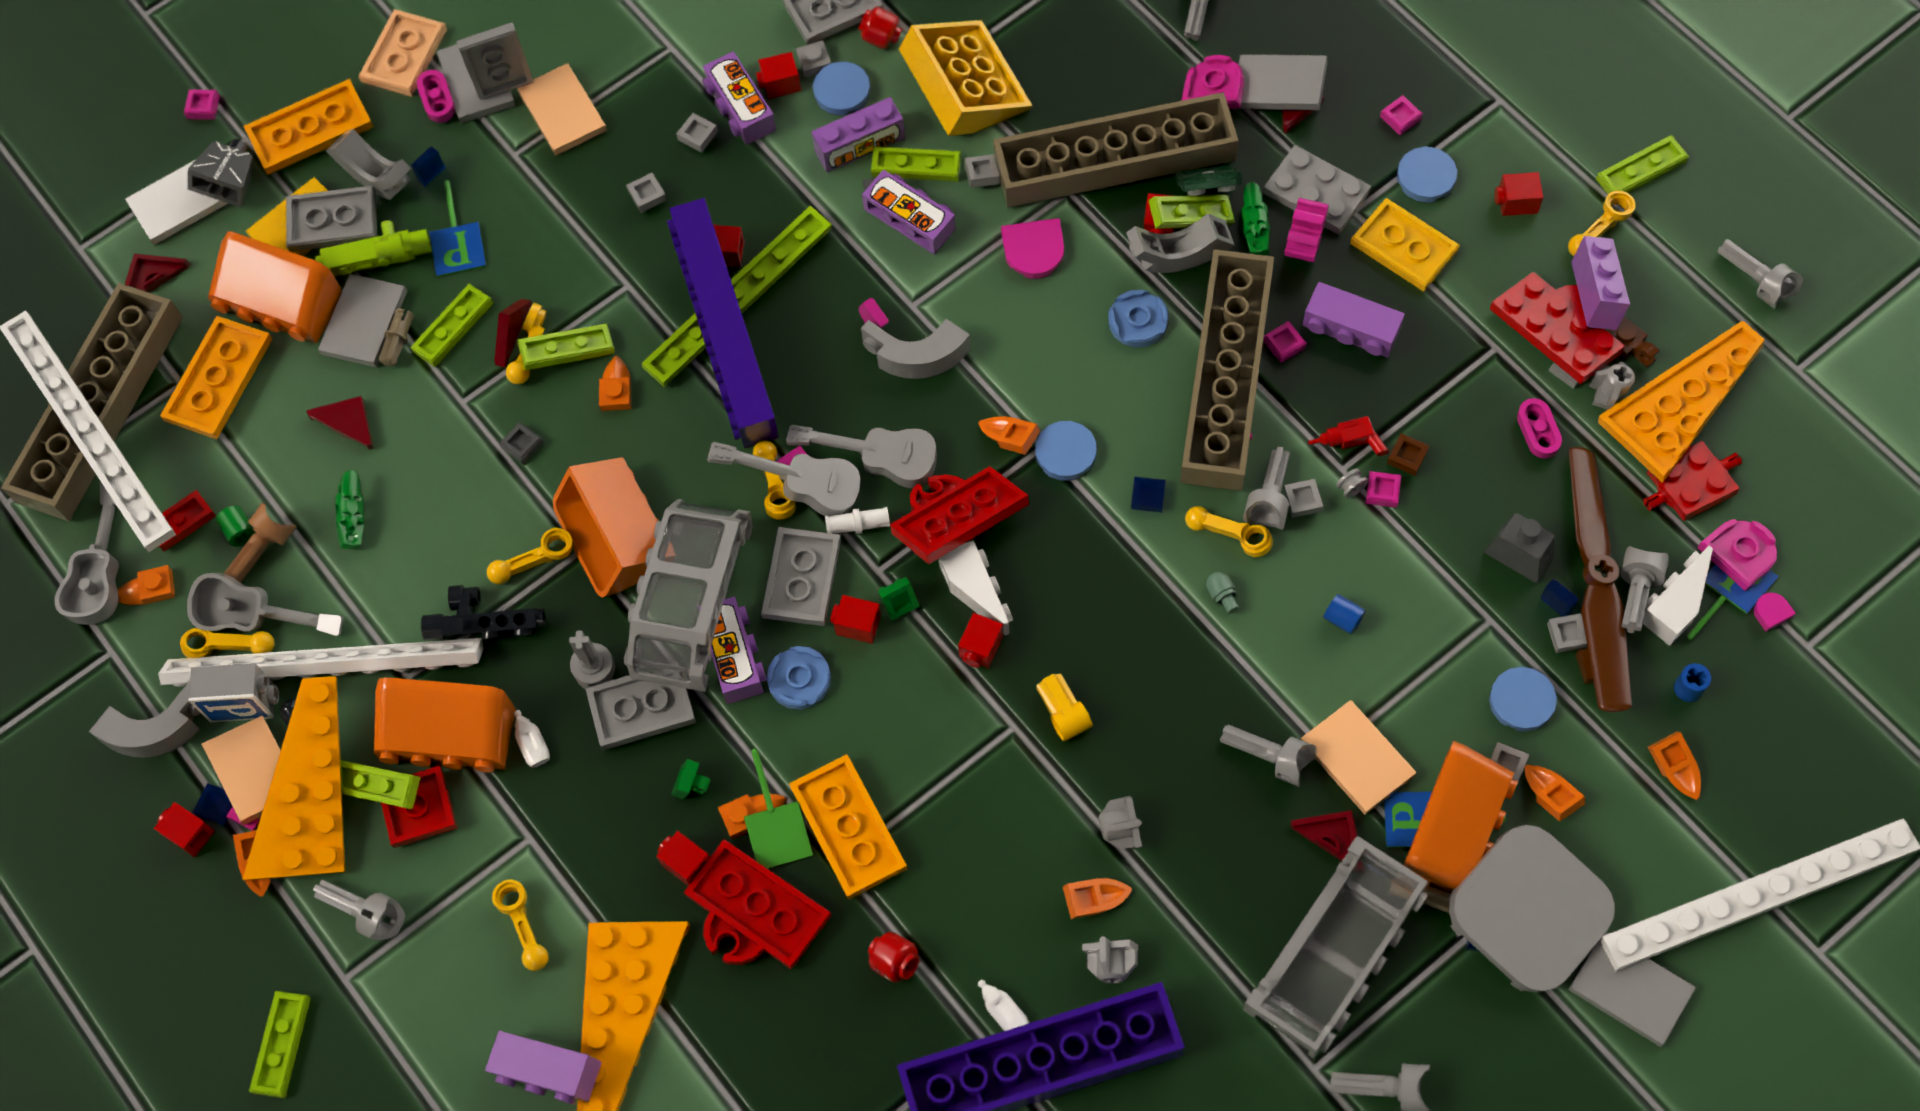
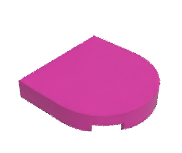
M1212 55L1204 58L1203 62L1188 71L1182 101L1224 92L1228 108L1240 109L1244 88V75L1241 67L1232 61L1229 56Z
M1060 218L1001 226L1006 262L1011 269L1024 275V277L1039 279L1049 276L1064 258V241Z
M1736 519L1729 520L1700 542L1697 547L1703 552L1708 546H1711L1713 548L1711 561L1745 592L1766 575L1777 560L1776 539L1774 535L1764 525L1753 520L1752 522L1737 521Z

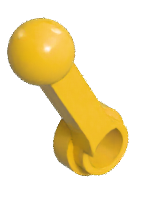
M1624 191L1609 193L1603 204L1604 214L1583 234H1577L1570 239L1568 243L1570 254L1573 257L1575 256L1584 236L1601 237L1609 228L1616 226L1618 222L1630 218L1636 206L1634 198ZM1611 205H1619L1623 207L1625 211H1615Z
M535 302L531 306L522 330L528 333L527 338L543 335L545 330L542 325L547 311L543 310L542 305ZM519 354L516 361L511 362L506 368L507 379L516 385L525 383L530 377V370H525L521 354Z
M764 440L754 446L753 455L774 461L777 457V449L772 442ZM764 471L768 483V495L764 501L767 515L778 520L792 516L796 510V501H792L784 495V483L779 478V475ZM780 498L787 500L786 503L781 505H775L772 503L776 499Z
M1194 506L1186 513L1185 521L1190 529L1195 531L1206 529L1238 539L1244 552L1251 557L1264 556L1273 546L1272 535L1265 526H1250L1249 523H1239L1209 514L1208 510L1202 506ZM1255 533L1264 535L1263 540L1259 544L1252 545L1248 543L1251 535Z
M549 529L543 534L540 547L506 561L495 560L491 562L487 567V577L492 583L501 585L508 582L513 575L543 563L563 559L573 549L572 537L565 529ZM556 540L566 543V546L561 551H552L549 549V545Z
M193 628L183 634L180 646L185 657L200 658L210 656L214 649L269 653L274 649L275 640L270 633L265 631H259L253 635L213 633ZM195 636L203 637L206 640L205 645L199 649H192L187 643Z
M516 880L502 881L493 890V904L501 913L508 914L513 921L524 949L521 957L523 965L528 970L539 971L547 965L549 955L546 948L537 943L528 921L525 906L527 892L522 884ZM508 893H519V898L515 904L510 906L503 905V899Z

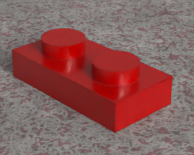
M197 490L162 513L176 535L159 545V547L165 552L216 517Z

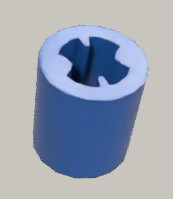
M1337 594L1328 606L1323 618L1352 635L1362 621L1366 610L1344 596Z
M1693 663L1687 665L1674 683L1675 694L1686 702L1697 701L1711 683L1710 671L1701 664Z

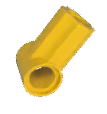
M1061 673L1052 674L1036 685L1038 693L1051 714L1052 724L1063 742L1093 727L1086 708L1080 701H1076Z

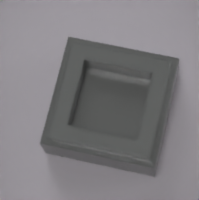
M521 422L499 443L504 451L523 465L544 444L542 438Z

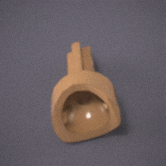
M264 503L259 505L255 513L247 521L254 527L253 530L256 533L251 536L224 572V574L233 577L240 583L268 547L269 542L273 544L277 542L283 546L297 528L294 524L284 525L272 521L268 517Z

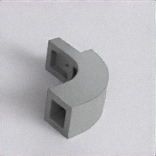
M354 129L346 131L326 150L355 180L363 186L373 185L376 194L385 199H392L411 180L406 174L411 168L404 160L392 162L385 159L371 148Z
M1206 214L1191 226L1174 233L1157 234L1137 226L1126 232L1130 242L1129 248L1135 258L1141 259L1145 271L1155 273L1177 272L1199 266L1212 260L1213 249L1227 251L1235 245L1226 221L1210 214Z
M945 319L930 336L914 342L898 340L869 320L861 327L863 345L872 354H877L878 367L898 377L919 379L939 375L958 364L971 350L970 334L948 319Z
M189 681L170 706L156 717L146 720H135L124 716L109 706L89 732L100 742L120 754L139 758L154 757L171 752L189 741L200 730L192 720L201 713L189 702Z

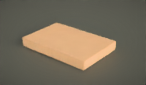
M394 9L358 76L360 81L412 97L417 89L418 77L426 71L447 31L445 23Z
M568 63L534 79L532 83L517 88L519 95L555 156L607 131L605 123Z
M1352 700L1301 737L1302 741L1316 746L1315 759L1364 815L1368 814L1408 783L1417 773Z
M263 716L202 743L203 749L242 826L261 817L281 751Z

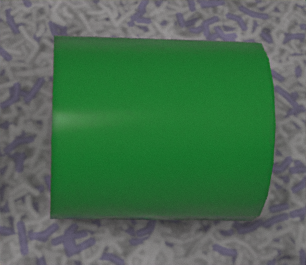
M240 506L226 507L216 516V522L228 543L233 547L246 544L255 533L252 525L247 522L248 518Z

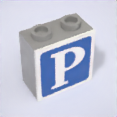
M256 663L191 667L189 702L210 723L253 720L260 716H263L264 719L274 718V705L279 702V690L277 685L269 679L267 674Z

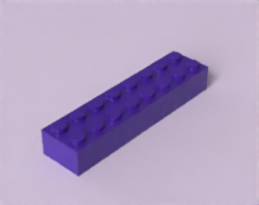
M705 198L671 207L669 209L672 219L667 220V224L735 440L741 439L744 448L754 446L760 441L777 439L779 434L775 417Z
M1159 982L897 1065L910 1111H1012L1181 1057L1185 1047L1163 983Z

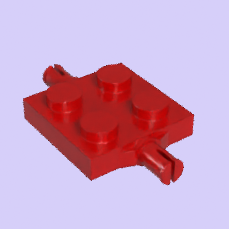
M1703 441L1690 446L1663 483L1649 470L1647 471V475L1656 485L1657 493L1644 498V506H1647V510L1651 511L1653 508L1666 503L1685 521L1737 495L1739 487L1728 474V471L1742 464L1741 457H1738L1737 453H1733L1719 460Z

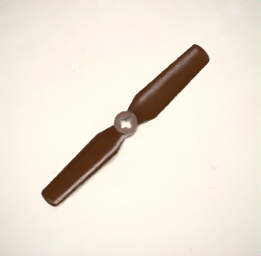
M1583 447L1569 448L1576 542L1585 566L1583 578L1588 584L1584 592L1581 613L1599 709L1606 712H1621L1632 707L1626 628L1621 626L1624 607L1614 584L1619 576V567L1614 559L1610 557L1611 543L1595 454Z

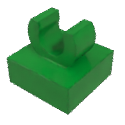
M906 577L896 579L893 584L887 587L882 586L878 591L891 621L920 607L912 585Z
M687 759L682 764L671 793L672 796L683 800L690 791L699 795H703L707 791L711 779L696 774L700 763Z

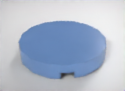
M844 61L831 63L822 68L815 76L813 82L814 97L817 100V104L829 114L847 115V112L853 110L856 112L867 103L871 93L869 77L863 68L854 63Z
M1426 146L1415 148L1406 153L1399 162L1397 171L1398 184L1400 183V186L1403 188L1402 191L1408 197L1416 201L1435 202L1438 198L1448 196L1455 186L1457 178L1455 162L1446 152L1438 148Z
M1130 290L1119 295L1108 312L1109 329L1114 338L1122 344L1131 347H1147L1156 343L1165 334L1168 326V309L1163 300L1157 295L1155 297L1149 294V291Z
M1058 421L1048 425L1039 434L1035 443L1038 465L1049 477L1058 480H1074L1079 478L1080 475L1086 471L1088 472L1093 467L1096 460V441L1092 432L1084 425L1073 421Z
M795 646L783 653L780 652L774 657L768 667L767 682L771 695L779 704L789 709L802 710L813 707L824 699L830 689L831 673L828 663L820 652L810 647Z
M1527 667L1510 668L1500 674L1492 685L1489 697L1492 713L1498 721L1506 727L1510 726L1515 728L1516 731L1521 732L1537 730L1545 725L1554 713L1557 701L1554 686L1549 679L1539 671Z

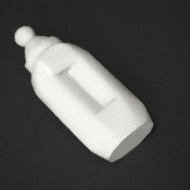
M516 710L514 712L516 717L514 725L516 729L515 739L526 763L531 768L538 767L550 760L549 750L539 728L534 723H531L529 719L522 716L520 710Z
M985 980L978 982V986L982 988V998L985 1000L987 1011L1004 1031L1029 1024L1027 1016L1006 992L998 990L991 985H986Z

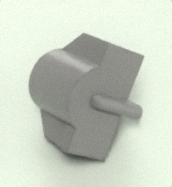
M1619 362V364L1612 365L1611 367L1605 366L1600 371H1596L1588 386L1596 389L1592 405L1608 410L1625 398L1635 382V374L1626 363Z
M1126 796L1109 800L1099 815L1103 839L1119 850L1130 847H1142L1138 829L1141 821L1136 817L1132 797Z
M1102 936L1100 937V942L1082 944V951L1087 953V968L1103 983L1124 982L1138 965V944L1130 939L1111 941Z

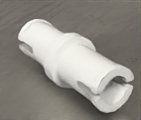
M887 507L867 511L853 509V513L825 516L827 533L831 534L852 531L860 534L862 530L890 527Z

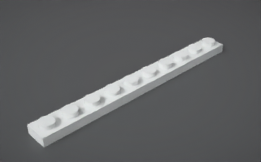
M25 310L1 325V331L144 548L150 552L175 536L176 533L28 312Z
M482 638L168 659L158 675L161 685L173 684V686L181 687L186 686L190 681L191 667L256 663L270 680H279L285 676L310 678L317 674L329 673L333 676H341L348 672L358 671L372 674L379 670L387 669L402 672L417 667L438 669L446 665L469 667L479 662L484 648Z
M1903 818L1602 936L1599 941L1614 970L1618 971L1917 853L1920 850V845Z

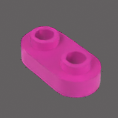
M437 70L423 72L417 79V87L429 119L437 123L450 120L454 116L456 109L444 75Z
M1531 398L1525 400L1518 410L1517 420L1527 445L1535 456L1543 459L1551 458L1557 454L1562 444V437L1551 410L1540 399ZM1528 415H1534L1538 420H1530ZM1539 442H1546L1549 447H1542Z

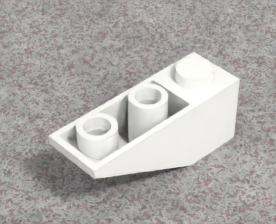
M974 540L939 558V566L950 592L977 614L1002 623L1004 635L1010 634L1009 622L1013 621L1008 605L1006 603L1001 605L997 595L1001 594L995 576L989 577L986 571L989 563L984 550H977Z
M1708 546L1701 554L1695 551L1683 564L1686 569L1680 575L1674 572L1663 584L1666 590L1660 596L1654 593L1648 598L1643 624L1669 646L1692 624L1699 613L1713 551L1711 546Z

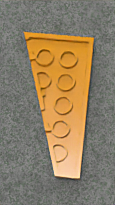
M1742 320L1599 415L1598 423L1663 483L1762 349L1765 339Z
M336 676L302 678L244 871L243 881L346 873Z
M688 921L589 923L580 1053L589 1055L602 1061L589 1102L578 1099L577 1111L620 1110L628 1089L627 1085L634 1067L637 1066L641 1055V1048L646 1036L650 1032L665 993L667 980L673 965L676 964L680 946L689 930L690 923Z

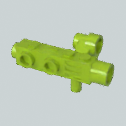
M383 221L381 223L382 236L320 249L321 255L315 256V260L330 269L335 277L375 267L388 266L393 263L407 262L408 260L415 259L416 255L432 252V247L427 229L414 232L405 230L395 233L393 222Z

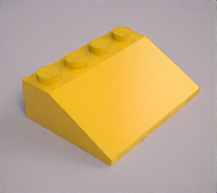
M982 20L911 25L899 51L948 136L973 134L1031 109V102Z

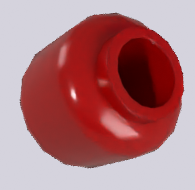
M878 6L872 10H866L858 28L861 31L862 40L880 49H886L890 43L896 45L902 32V28L898 27L899 17Z
M888 932L881 937H876L868 948L870 968L892 982L909 979L918 968L920 959L916 945L895 932Z

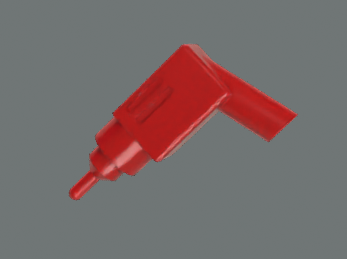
M1369 416L1338 423L1336 427L1326 429V432L1321 433L1319 438L1308 441L1309 445L1316 443L1329 444L1330 447L1340 445L1342 449L1368 443L1377 456H1384L1389 453L1385 444L1374 431Z

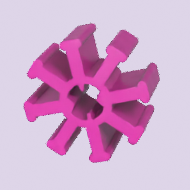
M1299 197L1293 214L1291 229L1288 233V241L1284 252L1285 256L1315 262L1321 242V235L1325 227L1329 204Z

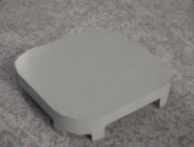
M1530 825L1515 827L1498 837L1496 843L1458 887L1452 890L1447 899L1450 900L1449 915L1452 922L1450 927L1457 936L1463 935L1512 980L1510 985L1520 991L1538 993L1557 988L1566 981L1610 927L1614 919L1615 904L1610 890L1603 881L1550 833L1540 827Z

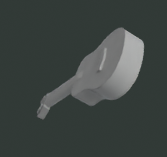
M791 425L786 438L787 445H810V443L857 451L862 455L863 467L867 473L886 476L898 485L907 488H914L917 483L922 486L928 482L927 478L933 475L937 463L936 443L933 436L927 431L916 428L900 431L874 428L868 433L865 440L813 431L811 427Z
M713 442L710 446L707 458L709 463L732 465L734 462L779 475V478L784 481L783 492L788 499L806 503L823 516L848 513L856 501L860 490L859 471L851 462L845 459H816L806 454H797L792 459L790 465L738 451L736 450L737 447L718 442Z
M101 481L100 505L102 506V512L95 544H91L89 549L72 554L68 563L67 575L55 595L56 610L76 624L88 625L107 620L116 610L119 600L115 582L119 562L107 552L117 505Z
M206 573L199 576L193 582L187 600L189 620L195 627L204 631H220L229 628H236L241 631H255L261 628L265 618L317 627L319 631L339 636L341 635L344 617L341 615L324 613L316 615L269 606L267 592L264 589L245 586L233 577L223 573Z

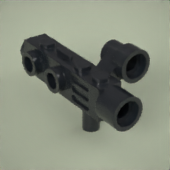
M463 585L448 587L449 608L451 611H457L456 615L431 614L422 615L421 631L424 640L445 639L447 635L482 633V639L501 637V631L513 630V636L533 634L532 628L545 627L546 625L544 608L473 614L474 606L481 604L479 587L464 588Z

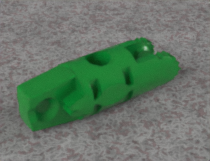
M1250 181L1243 189L1244 206L1241 209V214L1244 222V237L1247 240L1251 254L1267 256L1270 254L1271 235L1268 206L1263 203L1260 186Z
M352 469L344 472L338 483L335 508L336 529L340 548L355 550L359 549L362 543L364 500L361 494L360 476Z

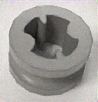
M1358 468L1346 473L1336 484L1339 490H1344L1343 495L1345 498L1355 496L1368 484L1366 477H1360L1361 471Z

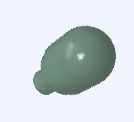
M1224 572L1212 573L1207 579L1206 587L1213 601L1218 605H1223L1228 614L1235 613L1239 610V606L1234 599L1237 593L1233 582Z

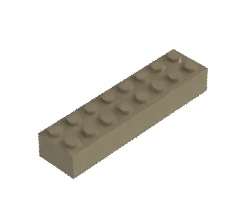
M1224 92L993 139L994 157L1007 208L1236 161L1239 143Z
M1213 249L1180 483L1236 491L1243 490L1274 257Z
M120 283L114 289L68 370V373L114 441L183 319V316L170 299ZM50 403L1 489L16 504L70 522L96 473Z

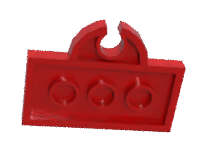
M1532 272L1493 300L1490 306V310L1580 384H1583L1596 371H1600L1621 355L1625 348L1623 343L1605 329L1587 327L1577 285H1565L1556 290L1536 273Z
M991 466L967 480L946 474L931 476L927 478L928 486L931 491L935 492L926 493L923 491L922 485L917 483L910 493L912 512L890 524L891 533L926 563L931 564L1028 506L1029 498L1024 491Z
M723 839L684 891L685 896L709 912L704 922L703 936L713 956L718 952V945L721 939L728 936L736 939L735 948L731 952L724 954L722 959L723 963L728 965H745L755 961L764 952H767L792 970L832 916L828 910L725 839Z

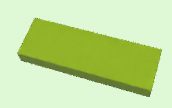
M1670 135L1598 173L1596 180L1607 194L1613 191L1629 193L1686 163L1689 156L1675 138Z
M874 146L871 177H877L884 169L892 175L897 174L903 179L959 182L961 151Z
M1228 195L1154 196L1149 200L1155 229L1187 228L1206 214L1225 220L1228 227L1235 223Z
M469 283L410 347L412 352L433 367H436L493 305L492 298Z
M607 323L518 339V347L525 370L614 354L615 349Z
M341 760L342 794L413 809L420 777Z
M275 991L249 1089L250 1093L278 1098L286 1097L311 1000L309 996Z

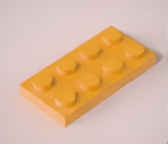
M350 79L244 126L267 175L329 148L346 131L354 129L360 134L374 127Z
M216 316L160 415L163 421L217 440L273 339L271 335L250 326Z
M848 754L789 783L848 900L907 870L904 859Z

